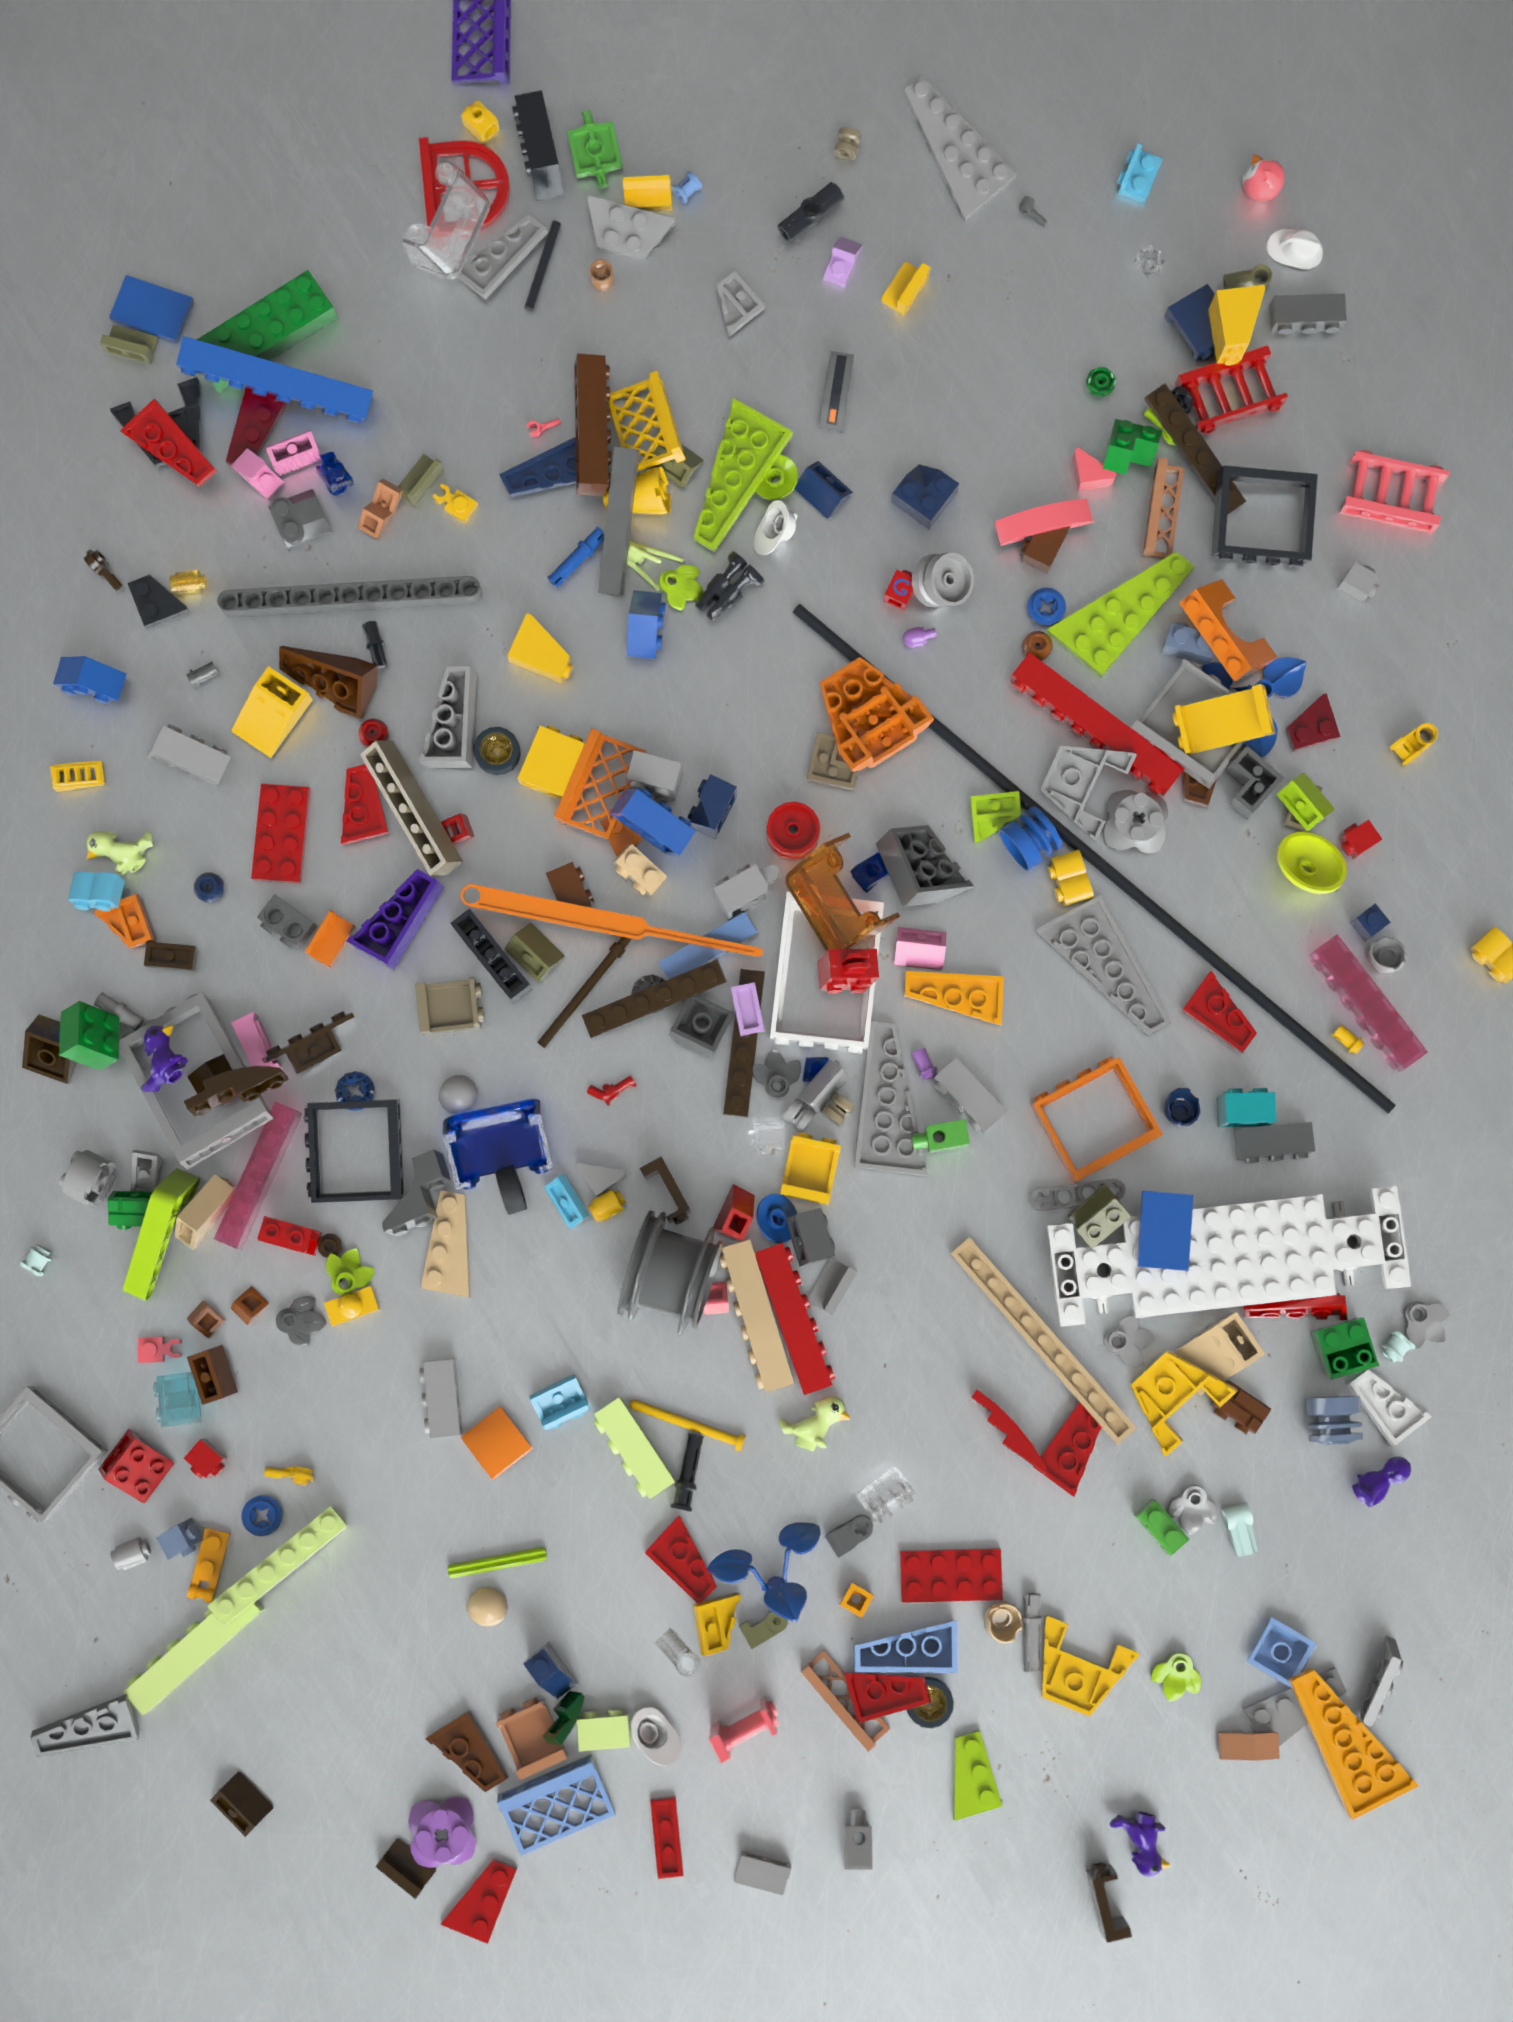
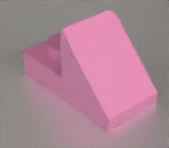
M247 448L231 467L267 500L283 481L266 466L267 463Z

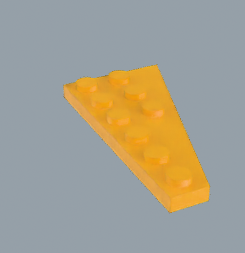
M1310 1668L1289 1679L1350 1819L1354 1820L1419 1787L1315 1670Z

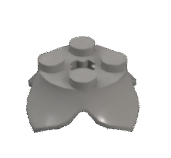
M1122 790L1112 793L1107 802V811L1110 814V818L1104 829L1106 846L1117 850L1136 847L1141 852L1147 854L1159 852L1166 839L1165 820L1168 817V808L1165 800L1150 792L1138 793L1132 790ZM1133 815H1140L1142 817L1141 821L1143 822V824H1140L1139 822L1134 823L1132 821L1134 819Z

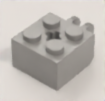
M747 864L736 871L737 875L729 879L727 876L715 883L716 887L713 888L714 898L728 921L766 901L768 885L772 884L780 876L779 867L771 864L759 870L756 864L751 867Z

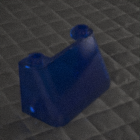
M526 1099L447 1117L443 1121L442 1135L456 1189H472L476 1187L481 1176L495 1174V1170L514 1165L516 1169L528 1166L529 1170L535 1171L536 1174H543L548 1172L549 1169H553V1161L539 1099Z

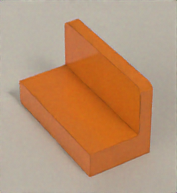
M330 910L305 952L310 957L331 968L356 926Z

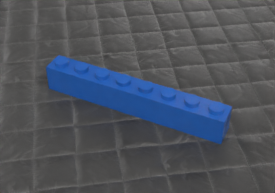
M185 336L182 338L176 363L177 368H181V373L190 376H195V373L205 375V380L219 383V380L229 382V387L243 390L244 386L253 389L252 393L266 397L267 393L276 396V400L284 403H290V400L300 402V407L313 410L314 407L324 409V414L337 417V414L346 415V420L360 423L361 420L366 421L373 395V390Z

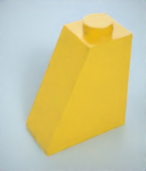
M526 613L507 655L509 662L562 684L565 678L568 679L573 670L570 656L531 614Z

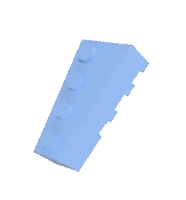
M957 1620L855 1645L854 1672L957 1673Z

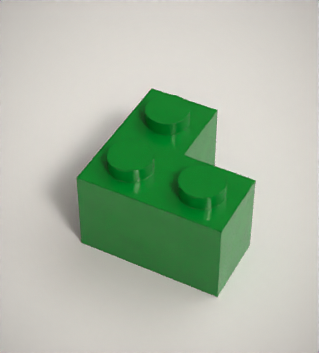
M1115 419L1102 469L1126 475L1130 462L1152 467L1162 430L1155 429L1152 426L1134 424L1129 420Z

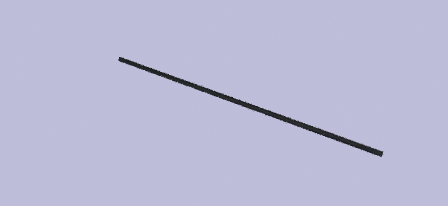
M799 604L792 613L850 662L861 657L871 664L804 606ZM933 716L934 720L928 727L1003 791H1019L1022 807L1028 810L1030 807L1035 806L1041 810L1053 823L1060 838L1073 850H1079L1085 860L1382 1110L1389 1114L1394 1109L1396 1104Z

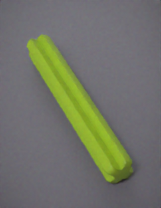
M545 1547L454 1563L448 1565V1575L450 1578L541 1562L547 1559V1552Z

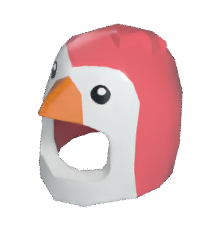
M1254 154L1252 165L1242 177V187L1245 194L1250 199L1259 202L1274 199L1284 186L1285 174L1283 167L1278 161L1263 159Z

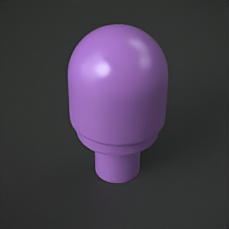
M924 627L908 629L903 634V642L910 648L923 646L927 643V639L937 637L935 628L924 630Z

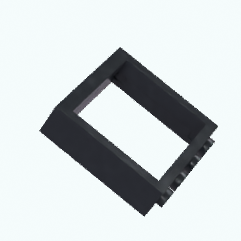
M1226 465L1218 469L1211 556L1219 557V559L1224 561H1233V558L1242 559L1243 563H1256L1257 560L1265 561L1266 565H1280V562L1289 563V567H1303V564L1312 561L1318 474ZM1230 481L1305 488L1301 552L1226 546Z
M400 1099L307 1103V1108H304V1122L308 1123V1133H305V1147L309 1148V1158H306V1172H310V1182H307L308 1197H311V1203L397 1200L404 1197ZM387 1107L391 1191L322 1193L319 1110Z

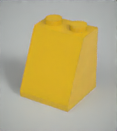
M1265 285L1216 291L1208 311L1217 364L1234 365L1241 361L1250 343L1265 292Z

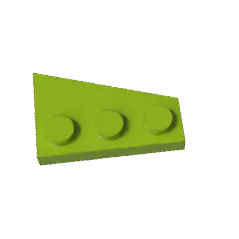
M980 1730L956 1736L954 1821L1003 1806Z

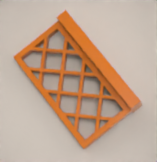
M591 728L554 814L557 822L571 825L610 840L618 820L614 817L611 819L609 813L612 809L607 810L603 799L615 794L619 799V792L632 789L630 787L631 784L628 783L617 788L613 777L624 772L628 774L629 766H626L622 755L634 752V750L647 753V751L606 736L600 731ZM605 742L615 745L617 753L604 758L602 748ZM620 757L624 768L610 773L606 762ZM604 764L608 775L595 780L592 774L594 767ZM610 779L614 790L601 795L597 784ZM594 786L598 797L585 802L583 797L584 790ZM601 801L605 812L592 817L587 806ZM585 808L589 819L582 822L572 820L575 811ZM607 816L610 822L607 831L598 830L594 821Z

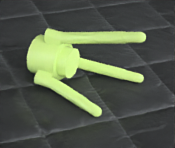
M630 540L627 565L632 567L654 589L659 591L660 587L636 563L641 564L647 558L660 564L662 562L661 559L652 554L681 563L684 562V559Z

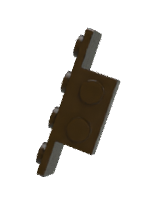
M342 1011L330 1017L332 1022L325 1026L321 1022L309 1028L311 1033L304 1037L300 1033L288 1039L289 1044L285 1047L280 1048L277 1045L265 1051L267 1056L262 1058L263 1063L270 1062L286 1053L296 1074L342 1051L331 1029L354 1017L353 1013L345 1014Z

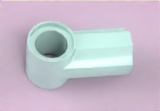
M1245 1502L1222 1508L1223 1520L1227 1530L1230 1531L1236 1556H1245L1258 1552L1252 1529L1253 1518L1248 1503Z

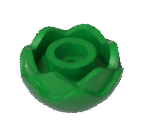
M1106 367L1092 369L1086 380L1088 390L1096 396L1109 395L1114 390L1116 384L1115 375Z

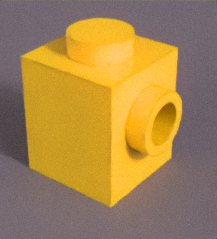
M479 100L473 105H468L463 110L461 115L463 127L482 145L500 130L498 119Z

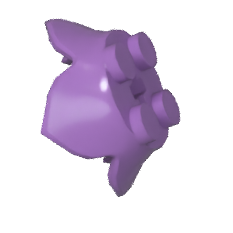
M452 1797L440 1804L433 1801H422L412 1806L408 1822L409 1829L413 1835L411 1853L417 1864L432 1868L441 1864H461L473 1857L476 1847L475 1836L471 1831L474 1813L468 1799ZM446 1828L448 1830L446 1835L449 1837L439 1840L437 1838L438 1834L435 1831L437 1829L442 1831Z

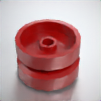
M796 801L786 802L776 807L770 814L766 826L768 845L782 859L790 861L801 860L810 855L817 847L820 836L819 818L814 810L804 803ZM793 828V830L797 832L794 834L790 833L789 829Z

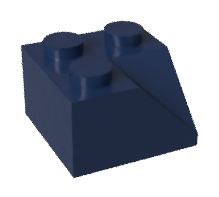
M919 464L906 474L893 491L891 503L930 530L957 494L959 483L939 469Z
M710 774L707 780H702L697 791L699 792L700 802L697 807L692 806L687 819L692 823L690 826L692 829L716 840L737 798V786Z

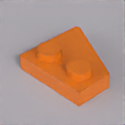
M133 894L121 899L119 908L110 909V911L98 909L93 911L129 948L134 949L146 944V942L155 940L139 894Z

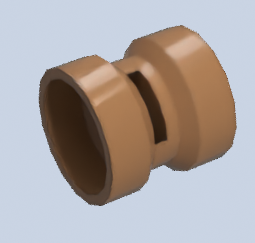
M604 259L594 261L589 268L592 286L598 291L609 290L614 283L611 264Z

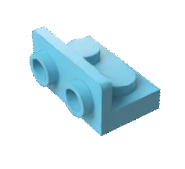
M1138 143L1136 150L1131 149L1127 157L1126 163L1129 164L1127 171L1122 169L1117 183L1121 187L1118 194L1145 204L1163 158L1142 151L1143 144Z

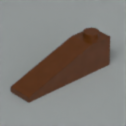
M288 646L279 647L280 670L301 685L307 684L316 691L315 694L321 699L325 697L334 703L333 707L338 711L359 719L363 718L377 687L378 665L355 657Z

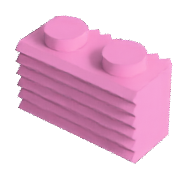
M311 430L266 447L272 465L280 477L282 474L290 473L291 470L295 472V469L299 470L300 467L304 468V466L313 464V462L317 463L318 460L322 461L321 453Z

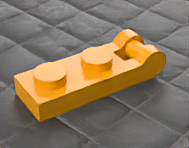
M205 1528L187 1598L195 1600L197 1597L204 1599V1602L207 1603L214 1601L231 1533ZM201 1580L209 1582L207 1589L199 1588Z

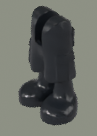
M734 551L728 555L729 564L723 574L717 573L708 583L707 589L695 604V607L703 612L713 601H716L706 615L712 622L717 620L728 609L733 608L743 598L741 591L750 584L761 586L765 582L764 578L755 568L748 565L745 559ZM743 571L742 575L737 579V581L734 584H730V580L738 572Z

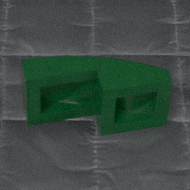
M569 1691L553 1709L559 1717L543 1734L544 1739L548 1743L561 1746L568 1737L583 1706L585 1696L582 1693Z

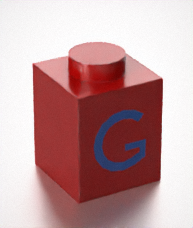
M896 570L884 594V602L903 611L906 610L914 594L912 572Z

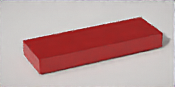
M676 1796L650 1799L658 1879L683 1877Z

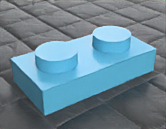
M565 1174L558 1176L544 1187L569 1229L577 1226L590 1216Z

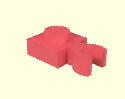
M164 1337L137 1338L138 1363L165 1362V1354L171 1358L182 1357V1353H174L172 1350L173 1345L181 1344L182 1340L172 1339L165 1344Z

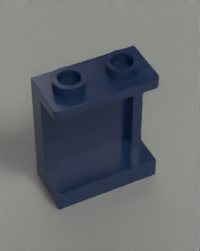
M1208 284L1169 306L1164 316L1169 324L1175 323L1193 350V360L1195 362L1200 359L1205 361L1215 354L1208 311L1215 294Z

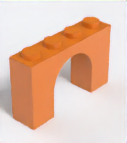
M1223 579L1195 589L1179 604L1235 682L1261 671L1275 660L1277 656L1264 638L1254 642H1246L1230 630L1223 618L1222 610L1233 602L1236 597Z

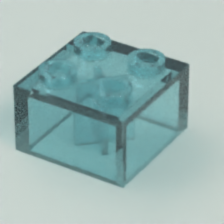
M192 1373L156 1376L157 1382H154L153 1389L155 1397H158L159 1407L156 1408V1419L158 1423L161 1422V1427L202 1423L200 1396Z

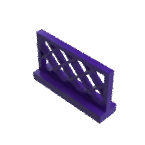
M453 0L451 81L453 84L499 80L500 84H509L511 0H493V4L487 10L480 5L484 0H470L472 5L465 12L459 8L461 0ZM478 7L483 14L474 22L469 15ZM489 17L493 21V26L485 32L480 25ZM465 20H468L472 26L463 34L459 30V26ZM477 29L483 36L474 44L468 38ZM489 39L493 43V47L485 54L479 48ZM466 41L472 47L463 56L459 53V47ZM477 51L483 57L474 66L468 59ZM488 61L492 64V73L482 74L479 69ZM466 63L471 70L466 75L458 76V70Z

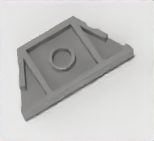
M588 195V204L596 244L599 250L644 261L651 253V250L661 242L668 230L676 224V219Z

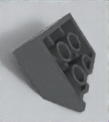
M929 825L890 829L876 843L903 907L940 903L974 887L969 879L966 881L960 874L959 870L961 868L956 861L952 863L944 853L946 848Z

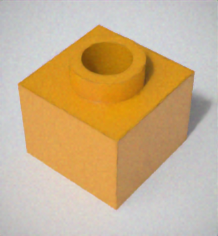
M851 1581L839 1605L862 1618L874 1594ZM854 1594L861 1596L859 1603L852 1602L851 1598Z

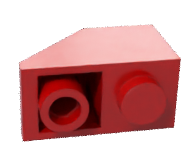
M732 1184L713 1225L715 1231L732 1240L743 1241L753 1220L755 1195Z

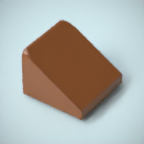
M251 1286L233 1302L231 1310L245 1324L249 1325L269 1303Z
M204 1300L187 1317L188 1322L207 1338L225 1321Z

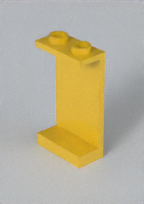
M1262 684L1252 686V689L1185 706L1176 705V712L1173 713L1175 726H1179L1181 736H1178L1181 751L1184 750L1185 754L1188 755L1276 734L1266 688Z

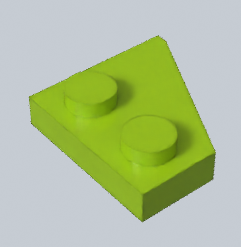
M1019 791L970 796L975 843H980L1009 822L1019 818L1022 814Z

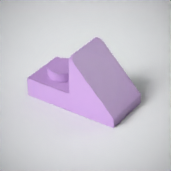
M840 237L833 246L832 257L824 273L823 280L845 288L863 245Z

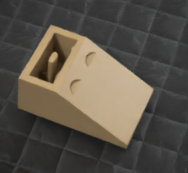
M1237 1312L1229 1313L1172 1352L1222 1381L1241 1371L1265 1354ZM1201 1388L1196 1393L1200 1396L1205 1391Z

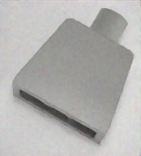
M850 1810L851 1826H845V1869L873 1870L872 1826H866V1810ZM856 1832L863 1834V1842L859 1845L854 1843V1834Z

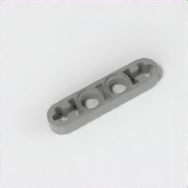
M1107 1179L1039 1188L1030 1194L1029 1204L1036 1211L1077 1207L1086 1200L1082 1195L1085 1187L1090 1186L1097 1191L1099 1184H1102V1186L1106 1184L1110 1188L1111 1183H1114L1115 1187L1120 1188V1192L1116 1193V1197L1120 1200L1125 1194V1186L1118 1179ZM1061 1190H1068L1071 1193L1072 1197L1069 1203L1063 1204L1059 1201L1058 1193ZM1049 1191H1054L1053 1200L1056 1204L1055 1206H1051L1052 1201L1044 1202L1043 1207H1039V1203H1034V1198L1038 1196V1193H1041L1042 1197L1051 1196Z

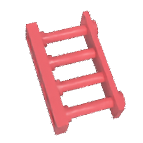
M1367 450L1355 451L1349 463L1358 465L1353 494L1350 497L1346 496L1341 504L1340 513L1432 533L1438 528L1441 516L1434 515V512H1432L1438 483H1444L1450 471L1443 470L1441 466L1437 465L1424 466L1373 455L1372 452ZM1368 468L1382 470L1375 501L1364 500L1362 497ZM1391 473L1405 475L1400 504L1397 507L1387 505V502H1385ZM1414 478L1429 480L1423 510L1420 512L1411 510L1409 507Z
M765 1696L760 1699V1710L730 1726H727V1724L722 1726L720 1721L711 1725L709 1741L721 1763L731 1759V1750H733L732 1747L760 1731L769 1728L772 1736L777 1734L779 1722L776 1715H778V1711L772 1700L767 1702Z

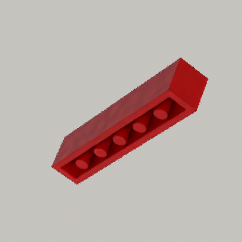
M783 1243L755 1252L756 1260L803 1394L807 1395L832 1386L831 1380H834L835 1376L831 1365H825L823 1356H826L827 1353L823 1342H817L815 1332L819 1330L814 1317L809 1319L806 1309L810 1308L806 1293L801 1295L798 1285H801L802 1282L798 1271H792L790 1262L794 1259L789 1246L784 1248Z

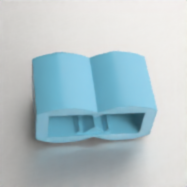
M75 872L68 901L74 904L76 909L88 911L89 908H96L101 911L119 908L125 880L119 875L109 872Z

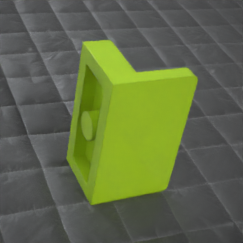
M1305 773L1293 779L1276 794L1307 832L1335 810Z

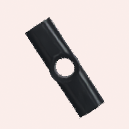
M830 182L813 197L804 199L797 210L777 225L781 236L791 243L808 228L818 225L824 215L844 200L841 189L836 183ZM814 210L816 213L813 215H809L806 213V211Z

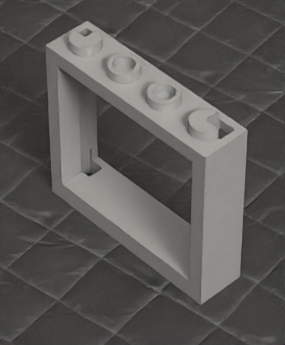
M26 1386L1 1415L0 1436L26 1405L30 1403L91 1455L47 1508H44L0 1470V1490L3 1489L9 1494L7 1498L17 1506L22 1505L28 1510L26 1513L28 1517L33 1518L37 1522H46L50 1520L108 1450L35 1387Z

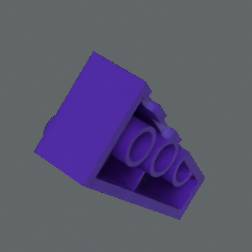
M416 869L395 891V894L387 902L385 901L370 919H367L361 925L362 928L354 936L351 935L346 941L359 951L395 970L443 891L444 886L437 879Z

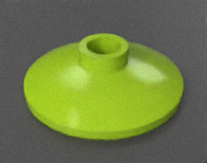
M779 455L755 492L760 497L768 500H778L789 495L794 490L798 481V470L795 463L787 456ZM775 478H780L779 482L773 483Z

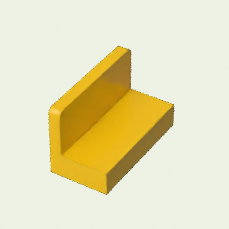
M670 175L623 178L624 205L645 211L672 210Z
M904 262L883 294L881 301L905 315L929 278L930 267L922 263L918 269L910 263Z

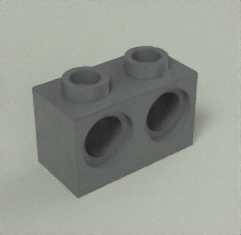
M276 894L272 896L257 916L262 922L260 927L271 935L274 931L282 936L280 941L289 948L296 946L301 949L317 928L313 921ZM280 911L282 913L281 919L277 922H271L272 913ZM295 925H300V934L291 936V928Z

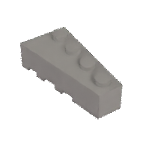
M446 666L438 693L437 705L433 709L431 716L432 722L424 740V749L418 760L425 768H473L477 673L470 666Z

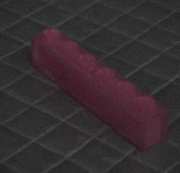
M1338 934L1309 954L1312 958L1310 961L1317 971H1322L1327 978L1325 979L1327 985L1331 990H1336L1342 997L1340 1001L1348 1011L1352 1010L1357 1017L1355 1020L1362 1030L1368 1031L1372 1037L1370 1038L1372 1044L1378 1050L1384 1052L1387 1056L1386 1062L1392 1069H1397L1398 1072L1403 1071L1428 1053Z
M274 1102L270 1111L274 1119L265 1123L214 1236V1240L239 1250L243 1249L302 1116V1113L278 1102Z

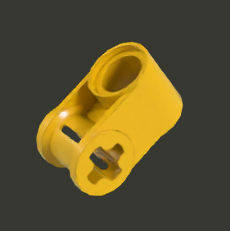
M1421 724L1408 735L1406 734L1397 740L1389 748L1397 753L1403 761L1402 765L1406 766L1435 742L1438 737V730L1433 724ZM1420 731L1427 732L1430 740H1422L1419 736Z

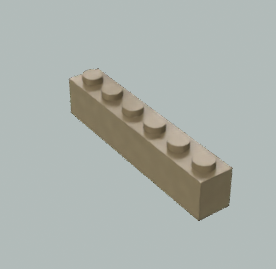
M376 740L360 754L361 758L430 876L448 875L463 862L462 858L394 741Z

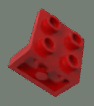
M128 1428L98 1468V1471L105 1481L141 1503H145L172 1468L174 1462L143 1443L137 1433Z

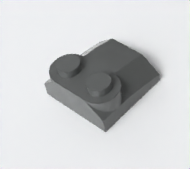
M313 489L289 498H277L268 506L288 551L332 533Z
M695 995L686 999L669 1035L675 1042L704 1056H713L735 1012Z

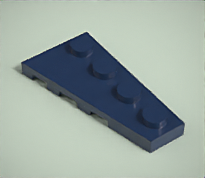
M575 437L499 474L510 497L576 483Z

